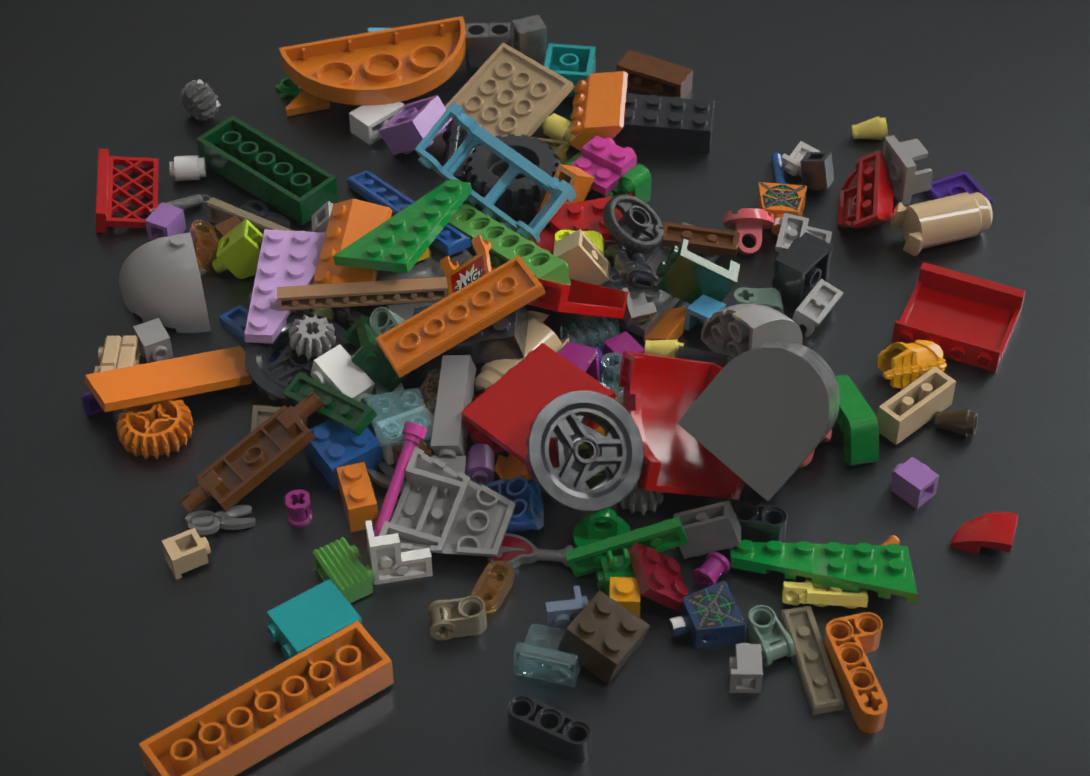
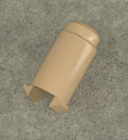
M965 192L905 207L900 202L892 214L891 228L901 226L902 235L906 242L903 250L913 256H918L921 249L975 237L978 233L987 231L992 223L993 211L988 199L979 192L972 194Z
M528 311L529 319L524 358L541 343H544L555 352L561 351L567 341H569V338L559 340L557 335L548 326L543 324V321L549 316L548 314ZM524 358L501 359L485 363L481 367L480 374L475 378L474 387L476 394L484 393L490 385L495 384L510 368L516 366Z

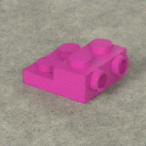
M597 135L582 147V155L569 166H576L593 176L594 180L590 188L606 196L618 186V179L636 165L637 155L630 147L622 148L616 145L610 137L602 138Z

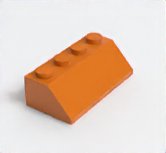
M626 72L593 73L585 80L581 79L574 88L575 98L572 103L574 105L571 115L572 124L569 129L570 145L582 152V147L595 136L613 139L623 129L628 77Z
M357 199L333 204L312 285L376 281L378 270L335 265L333 256L390 219L393 210L390 207Z

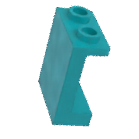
M328 579L268 611L269 625L266 626V630L273 642L278 641L280 643L282 652L288 660L356 621H359L362 625V618L335 584Z

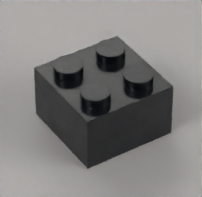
M805 232L798 240L795 239L784 253H780L774 261L775 276L772 286L780 291L782 304L796 310L821 279L828 283L832 253L831 244Z

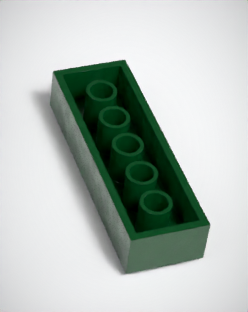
M234 116L229 117L196 139L199 158L205 157L207 167L302 226L312 219L311 216L327 201L332 204L338 201L335 176Z

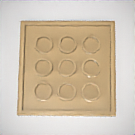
M502 43L449 101L445 108L447 110L454 101L464 109V114L474 118L479 125L494 136L501 135L504 137L508 136V134L521 136V134H524L530 138L573 90L574 85L571 81Z

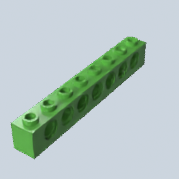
M464 202L449 220V225L470 238L471 247L467 248V251L473 255H477L472 245L474 237L480 234L483 241L488 239L491 242L489 256L492 267L497 268L519 255L535 277L571 285L568 274L570 269L563 259L557 258L548 250L542 249L533 241H529L518 232L507 228L503 223L495 221L488 214L485 215L477 210L476 207Z

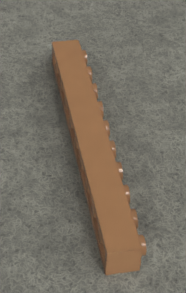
M446 277L277 287L278 311L440 301L448 296Z

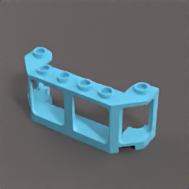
M453 101L415 148L420 156L418 161L426 168H432L445 180L444 182L458 180L453 174L475 146L481 144L507 162L509 168L485 198L472 190L466 201L472 206L480 205L484 208L482 212L485 215L488 214L494 220L496 218L499 219L507 228L518 232L529 241L539 243L541 241L539 237L540 232L565 201L571 203L577 196L573 186L564 180L560 182L558 178H552L478 125L474 118L464 114V109ZM452 117L467 131L468 135L446 164L441 166L425 149ZM518 174L525 175L551 194L550 199L529 225L520 220L516 222L494 206V203Z

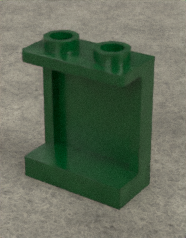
M685 238L682 239L678 246L673 245L668 254V260L666 262L662 261L656 270L655 275L658 276L656 288L689 304L695 302L703 294L722 302L737 283L740 264L730 260L727 266L722 268L688 251V240Z
M361 315L344 333V338L358 349L352 355L351 361L389 392H393L410 372L399 378L375 340L378 336L371 328L370 321Z

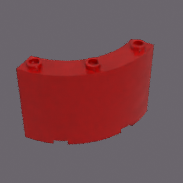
M623 351L619 376V387L624 388L623 404L621 405L636 422L642 437L644 458L637 482L643 489L739 500L740 493L745 486V481L677 424L723 367L710 362Z

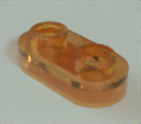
M494 561L484 569L472 590V596H477L484 601L486 613L495 612L502 605L514 583L513 567L505 561Z

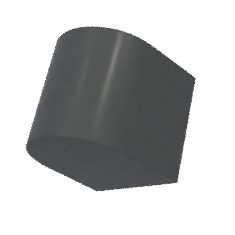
M771 342L744 352L727 363L677 424L764 499L769 501L832 429L840 405L839 386L828 363L812 349L794 342Z

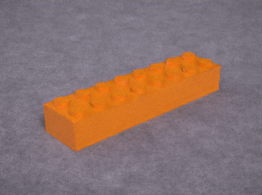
M356 621L139 743L144 766L151 776H235L394 683L392 660L360 622Z

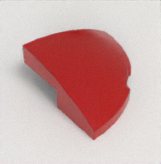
M991 512L968 520L955 532L950 547L978 554L981 546L1011 553L1018 514L1012 512Z

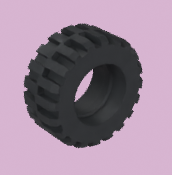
M508 134V136L504 137L501 135L495 136L552 178L554 177L561 162L557 153L546 142L542 143L540 139L536 137L532 139L524 134H521V136H515V134ZM478 145L466 161V182L471 183L472 190L485 198L507 171L509 164L483 145ZM518 174L515 178L521 179H514L494 203V206L516 222L520 220L526 223L527 220H533L537 215V209L540 208L547 191L525 175ZM478 204L474 206L480 212L484 209Z

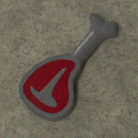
M505 533L497 557L487 556V562L489 567L496 572H508L521 564H532L536 561L560 562L570 567L565 551L574 548L572 545H568L561 550L538 549L522 536Z

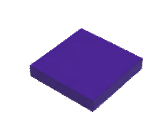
M967 171L931 182L930 190L924 191L930 200L965 192L969 194L979 192L988 199L991 207L993 205V199Z

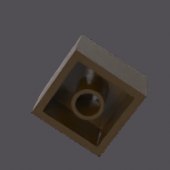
M599 591L566 628L558 649L609 684L640 647L650 625L602 591Z

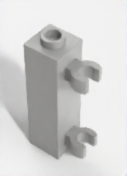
M447 355L442 357L430 445L438 457L452 456L456 458V456H466L468 430L466 429L461 412L472 402L475 391L476 367L470 355Z

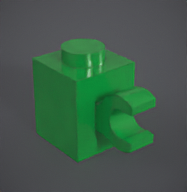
M627 548L623 549L622 555L613 556L610 550L607 551L606 558H600V571L595 573L598 589L603 588L604 594L609 597L610 577L636 578Z

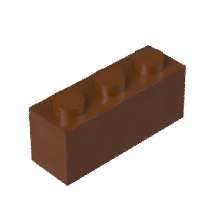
M629 50L617 64V72L624 71L628 74V88L650 95L685 98L692 89L693 69Z

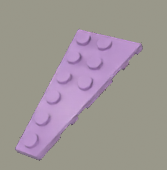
M264 230L245 329V342L273 343L286 325L287 317L291 312H295V310L278 311L277 287L313 284L325 238L324 232Z

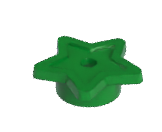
M289 77L283 78L279 85H275V89L281 92L282 99L289 96L297 97L301 93V88Z

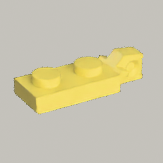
M806 578L805 583L784 581L782 588V601L790 605L797 606L800 603H806L818 607L837 605L855 609L867 607L868 603L867 589L856 593L812 584V579Z

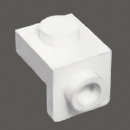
M800 141L790 156L787 154L782 155L781 159L785 166V171L792 176L799 175L802 177L800 163L807 152L821 151Z

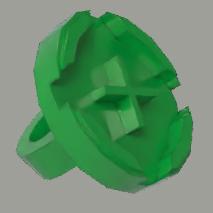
M610 508L591 511L588 516L581 519L575 526L573 533L574 547L577 548L608 537L630 532V527Z

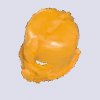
M916 340L913 343L907 344L895 342L890 344L885 350H882L877 356V368L884 372L883 377L891 380L890 385L901 390L933 367H937L943 372L947 366L940 346L926 340Z

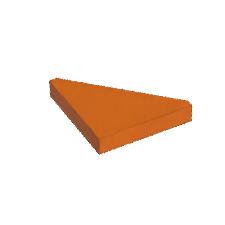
M303 90L286 107V115L293 116L329 109L330 101Z

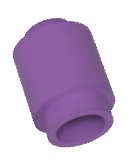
M474 444L467 452L466 475L478 485L492 482L495 474V454L487 444Z

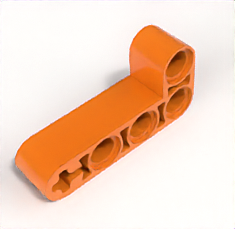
M870 612L831 620L826 626L824 646L836 680L856 725L863 732L877 733L884 726L888 704L866 656L867 653H871L878 648L883 626L880 617Z

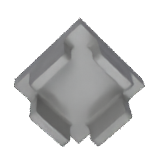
M894 135L885 137L883 156L894 186L893 195L899 203L902 202L903 206L911 204L913 194L930 190L933 171L930 168L916 171V164L914 163L915 160L927 158L928 151L919 139L899 142Z

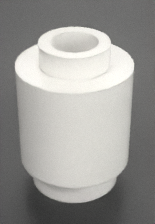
M198 155L174 156V161L170 162V175L175 176L176 181L200 180V177H206L205 157L199 158Z

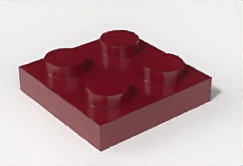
M637 542L633 543L627 549L641 595L681 613L682 599L687 596L688 591L683 584L679 572L680 566L677 561L672 557H666L656 552L651 547L647 548Z

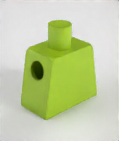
M247 219L243 220L219 240L217 258L212 261L214 270L219 274L230 270L239 279L255 275L263 234Z

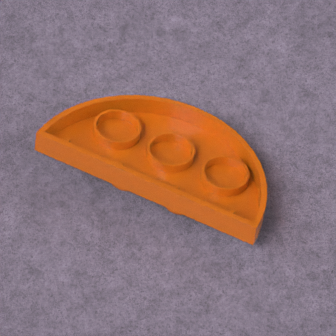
M463 16L287 46L279 48L280 63L286 75L297 86L319 98L349 105L391 104L423 95L447 81L459 68L465 56L466 30Z

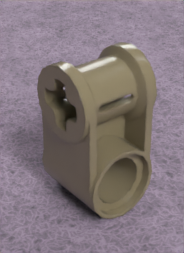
M477 596L436 600L428 606V614L432 618L430 635L434 639L448 640L456 637L477 636L482 634L487 628L485 604Z

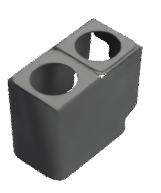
M510 23L466 24V66L481 67L502 43L511 47Z

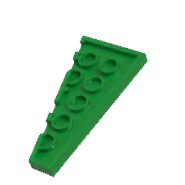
M459 180L444 182L333 256L335 265L408 273L472 193L471 183L460 182Z
M741 540V545L729 549L730 567L762 574H767L773 570L785 574L787 579L796 580L798 575L812 578V584L856 593L867 589L877 592L878 597L889 599L892 594L906 597V603L917 605L918 594L907 546L898 544L870 545L868 543H859L857 545H848L837 542L812 544L806 541L782 543L780 541L752 542Z

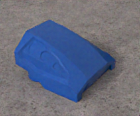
M517 477L512 480L501 479L483 484L516 503L506 533L531 529L539 530L544 526V503L539 484L535 480Z

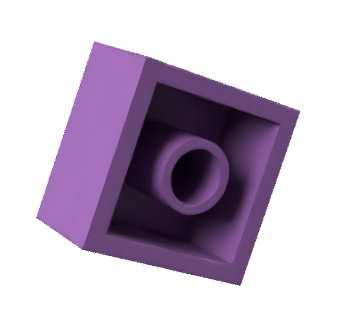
M438 95L406 104L379 130V133L393 155L399 153L409 154L415 150L444 114L446 108ZM450 118L447 121V123L443 126V128L438 132L436 136L445 132V126L452 120V118ZM432 140L426 148L430 147L434 141Z

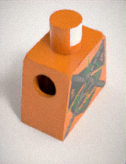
M759 182L757 207L767 211L768 216L769 213L774 214V226L769 228L772 229L773 234L779 235L784 213L802 217L807 186Z

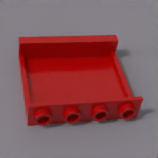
M923 262L918 282L900 320L895 321L892 342L907 344L913 343L916 340L932 341L940 346L943 351V357L996 372L1022 311L1026 291Z
M536 277L546 293L529 302L528 305L557 312L624 319L628 292L574 279H570L571 285Z
M541 343L537 348L530 351L516 366L510 368L495 384L490 385L475 401L469 403L461 413L468 431L475 427L525 464L528 475L532 478L530 473L532 471L531 466L526 459L528 454L526 439L529 437L531 423L537 417V413L548 402L565 393L581 390L598 392L615 401L616 399L612 390L544 343ZM583 417L581 421L582 424L593 430L599 427L597 423ZM550 439L549 457L553 467L557 464L555 439Z

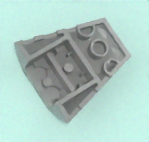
M415 446L405 470L407 482L391 521L384 522L379 536L398 533L401 551L430 548V553L497 557L516 503L485 485H478L471 481L469 476L462 472L457 473L447 467L446 463L437 458L429 457L424 454L423 450Z

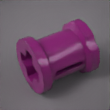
M302 489L292 490L285 496V505L289 509L287 520L293 527H306L313 520V513L309 508L311 504L310 494Z
M716 551L709 552L706 555L704 564L692 572L694 582L703 589L716 584L718 578L730 570L729 561L725 556Z

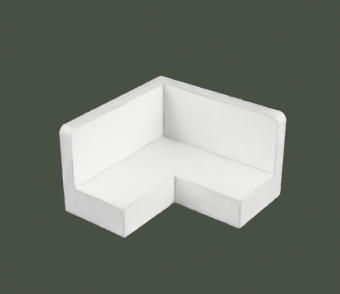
M371 520L365 521L370 566L375 576L374 585L433 576L430 548L401 551L398 533L374 537Z

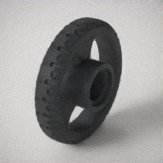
M620 194L612 197L604 206V224L619 244L628 250L640 253L652 252L661 244L664 237L661 220L655 211L641 199L627 194ZM615 208L623 215L618 222L614 214ZM641 234H645L651 241L645 242L637 239Z

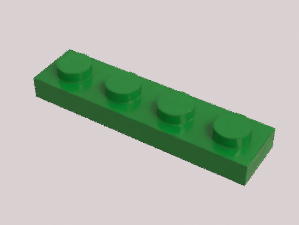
M676 517L621 535L608 537L588 545H582L565 551L567 562L575 577H580L599 571L600 558H606V553L610 550L613 556H619L623 554L624 548H629L633 543L637 542L647 548L651 547L659 553L688 544L689 542L680 518Z

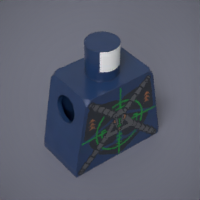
M725 581L685 596L681 603V616L668 619L671 635L675 637L688 633L694 647L698 649L744 643L746 624Z

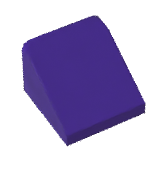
M91 391L81 394V405L86 416L104 411Z

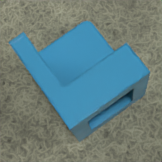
M703 294L687 307L684 329L690 331L698 323L704 325L706 319L710 318L713 313L726 308V304Z

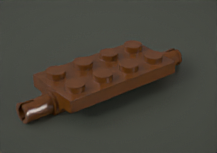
M311 391L308 396L294 407L290 406L287 408L285 405L200 473L196 477L199 485L179 499L180 504L188 513H191L207 499L211 498L212 500L214 498L225 511L230 509L315 439L313 433L305 426L306 422L304 420L323 406L324 403Z

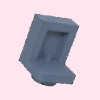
M573 586V600L545 602L547 631L566 630L588 604L587 596H581L580 586Z

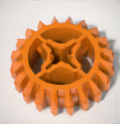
M171 399L125 408L122 413L118 414L119 418L116 428L119 441L127 452H132L135 457L143 455L145 459H148L150 456H155L158 459L159 455L163 454L169 457L171 451L179 452L180 446H187L188 439L192 438L193 419L191 411L184 404L183 400Z

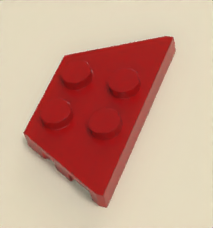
M612 197L562 205L548 222L551 225V230L554 233L560 230L577 231L579 229L582 231H597L601 233L604 241L614 239L607 230L603 220L604 206ZM617 208L614 209L615 218L618 222L623 215Z

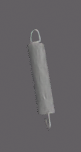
M197 194L165 202V204L180 209H187L202 205V202L205 203L202 196L208 195Z

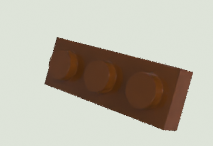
M668 222L663 223L664 237L659 247L672 248L673 245L678 246L682 239L685 238L688 240V251L736 257L740 232Z

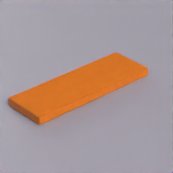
M518 255L376 337L375 340L400 378L546 292L539 280Z
M241 346L85 375V384L104 412L252 384L249 380V374L246 372L245 351Z

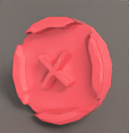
M741 208L737 210V214H732L731 210L723 214V226L735 230V232H740V241L737 249L739 253L748 256L758 251L762 243V230L774 226L773 213H769L768 216V212L763 209ZM750 236L755 242L754 247L746 248L742 244V237Z

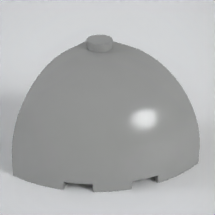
M190 232L152 240L138 247L127 257L120 269L119 287L122 299L132 314L136 313L142 318L144 323L159 318L164 327L176 328L178 333L211 331Z
M748 303L732 305L713 313L710 318L705 320L700 339L713 352L730 355L734 359L744 352L771 342L786 341L802 345L803 338L799 326L783 313L764 305Z

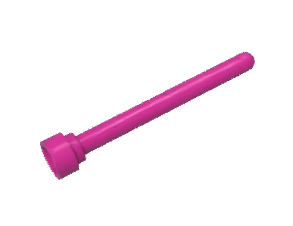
M406 421L402 434L404 435L403 440L405 442L373 531L374 537L379 536L384 522H389L413 450L416 445H419L420 441L424 440L427 428L420 424Z

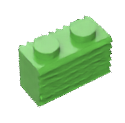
M341 537L340 540H335L334 543L330 542L329 545L325 544L324 547H320L318 550L315 549L312 552L315 570L323 579V582L330 579L349 603L373 593L372 582L375 581V576L371 567L368 564L363 566L357 547L355 545L350 546L345 538Z

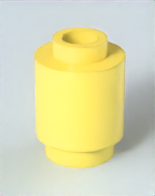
M554 113L543 122V133L545 136L563 145L569 144V129L572 121Z

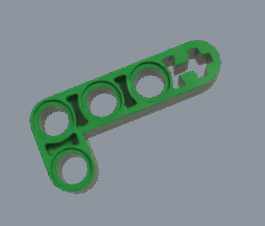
M582 152L577 153L563 165L572 164L582 155ZM636 164L618 179V186L605 196L591 188L588 194L598 199L632 193L634 197L641 199L647 204L651 199V174L645 166Z
M847 374L837 375L835 377L839 386L840 405L836 422L843 433V449L846 463L848 466L878 462L879 426L877 417Z

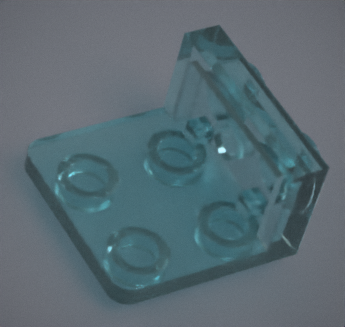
M419 388L365 396L363 404L373 408L377 414L372 420V425L380 446L389 447L404 444L402 430L406 421L426 427L427 432L424 440L431 439L433 428Z
M532 624L525 642H517L514 650V674L565 686L575 687L582 665L578 663V655L565 653L558 649L565 630L545 625Z

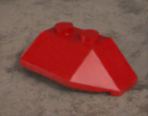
M879 150L859 158L855 163L856 168L848 175L841 187L837 223L840 227L872 228L891 220L894 186L883 153Z

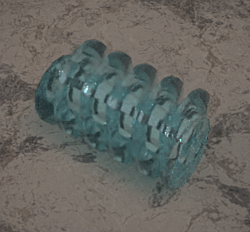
M603 316L598 319V322L595 319H590L588 325L585 321L579 322L578 326L572 323L568 325L567 329L565 326H560L561 339L569 338V342L592 348L599 344L602 351H604V341L620 334L618 321L613 317L607 319Z

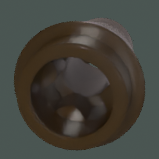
M970 409L947 412L937 411L935 428L944 429L968 437V434L975 435L978 415L975 412H971Z

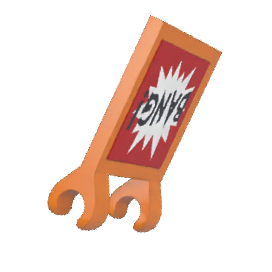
M479 234L472 239V245L477 255L459 266L457 261L451 263L448 255L440 260V266L447 278L448 296L492 271L489 256L491 242L488 239L483 241L482 235Z

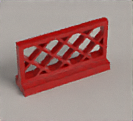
M99 149L96 233H106V226L146 228V219H141L139 216L144 213L150 216V210L157 208L159 158L109 156V149ZM113 165H124L127 168L120 171ZM141 167H153V169H151V170H149V171H147V172L143 171V170L140 169V168H141ZM134 172V173H136L139 177H137V178H135V179H131V178H130L129 176H127V175H129L130 173ZM120 179L126 183L121 187L115 184ZM146 180L151 185L147 188H144L140 185V183ZM134 188L138 193L132 196L126 191ZM120 195L126 200L118 203L114 198ZM143 197H147L151 201L147 204H144L139 200ZM133 204L138 209L131 212L126 207ZM118 212L125 215L123 218H112L111 216Z

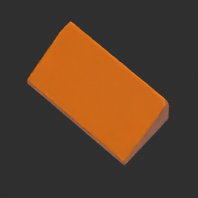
M687 307L672 308L643 339V342L646 343V340L678 339L686 331L684 323Z

